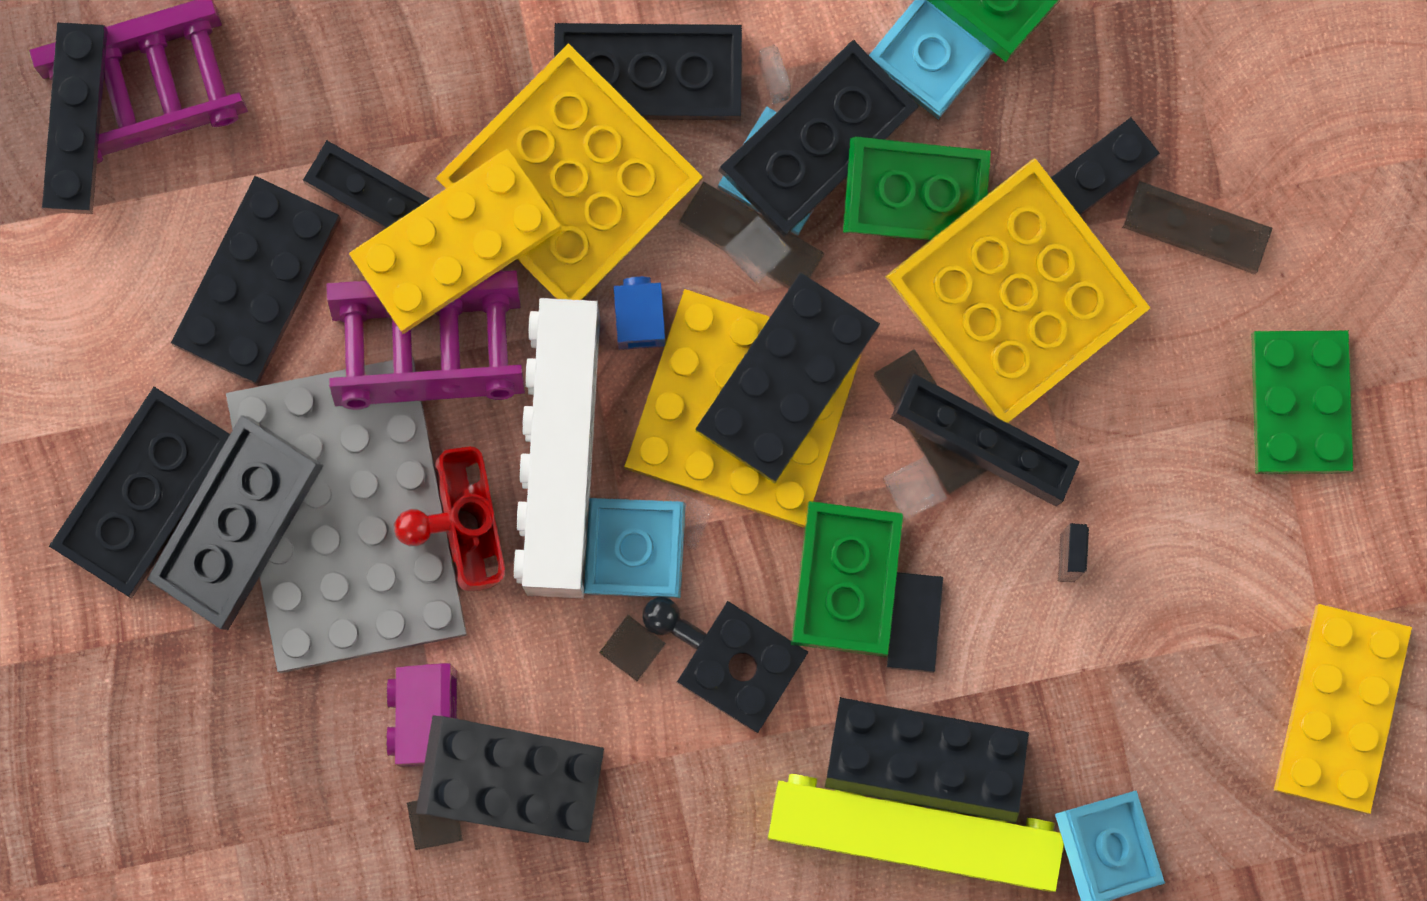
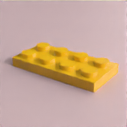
M507 148L351 251L349 255L402 334H405L560 231L561 225Z
M1321 604L1315 606L1274 791L1364 814H1371L1412 627Z

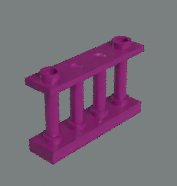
M213 0L190 1L106 27L108 32L104 80L118 129L99 134L97 164L103 161L102 156L210 123L212 127L226 126L236 122L239 119L238 115L248 112L240 92L228 96L226 94L209 37L213 32L212 28L222 25ZM185 37V39L192 42L209 99L208 102L185 109L181 108L164 50L168 45V41ZM56 42L29 50L34 68L43 79L50 77V80L53 79ZM140 50L141 53L147 56L164 115L137 123L119 62L123 59L122 55Z
M517 270L496 272L435 313L439 316L441 370L413 372L411 330L402 334L367 281L327 283V302L332 321H342L345 327L346 377L329 378V388L335 407L343 406L351 410H360L369 407L370 404L483 396L493 400H504L511 398L514 394H525L522 366H508L506 312L509 309L521 308ZM483 311L487 313L489 367L460 369L458 315L462 312ZM367 319H392L393 374L365 375L363 322Z

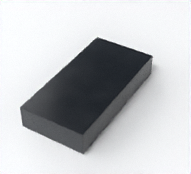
M1070 523L1060 534L1058 581L1075 582L1087 571L1089 527H1087V524Z
M897 572L886 668L935 672L943 577Z

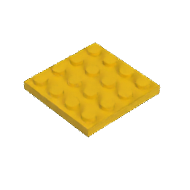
M569 43L436 177L445 188H448L508 148L561 225L560 231L517 260L557 299L583 300L703 179V176Z
M1036 158L1030 160L885 276L989 412L1007 423L1150 309L1147 302Z
M684 289L624 466L625 469L804 528L807 504L809 501H814L861 355L774 484L695 432L696 427L770 317Z

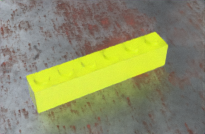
M789 774L788 782L779 780L777 782L768 840L1042 891L1056 892L1064 843L1061 833L1054 832V822L1027 818L1026 825L1021 826L997 819L962 815L959 812L932 807L924 808L911 805L910 803L888 799L881 800L840 790H827L816 787L817 778L797 774Z

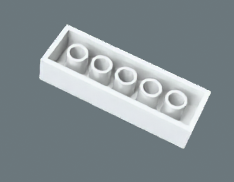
M540 298L539 311H530L529 340H531V348H536V359L527 358L526 387H528V395H534L533 406H524L523 435H525L526 442H531L530 454H521L520 483H522L523 489H528L527 502H518L517 530H519L520 536H525L524 550H515L514 579H516L517 583L522 584L527 596L584 599L600 333L598 301Z

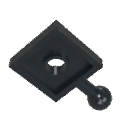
M654 598L643 609V623L651 633L656 635L672 633L680 640L697 649L676 683L756 734L759 733L808 654L807 650L797 645H791V640L729 601L726 602L707 634L685 619L680 618L678 606L669 598ZM736 654H747L753 658L756 664L755 674L748 681H738L729 672V662Z

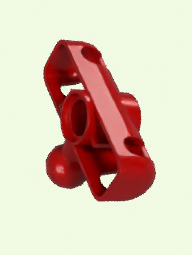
M469 446L445 450L435 463V470L439 472L440 477L439 491L444 513L427 516L424 512L417 509L406 510L397 517L394 523V532L402 544L419 546L424 544L431 534L446 531L453 562L457 565V582L460 588L465 591L486 590L496 586L504 578L505 566L482 453L476 447ZM478 463L480 480L469 485L466 468ZM468 511L472 513L477 519L478 529L469 530L465 528L458 519V512ZM496 556L498 573L487 577L484 559Z

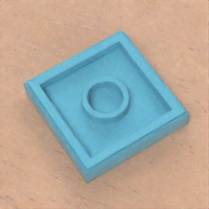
M914 0L869 56L915 102L939 120L993 52L929 1Z
M589 498L584 593L591 595L681 598L686 503L680 501Z
M1137 790L1055 814L1081 901H1110L1165 884Z

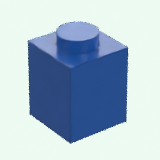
M644 276L623 279V285L614 286L619 350L665 347L661 282L651 283V278Z

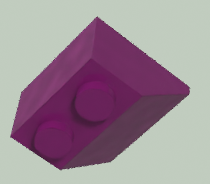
M451 663L396 667V679H388L387 705L388 708H396L395 727H387V755L395 756V764L399 767L424 766L433 715L457 719V670Z

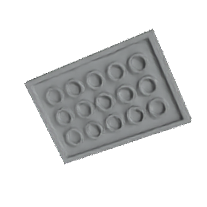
M412 357L413 372H416L414 359ZM393 360L365 365V375L394 373ZM346 369L226 393L232 430L241 415L249 416L324 465L260 575L277 672L279 673L467 636L446 531L431 534L429 539L419 546L402 544L394 532V523L397 517L406 510L417 509L424 512L427 516L443 513L422 401L370 404L369 407L360 410H351L343 406L335 407L329 388V378L346 377Z

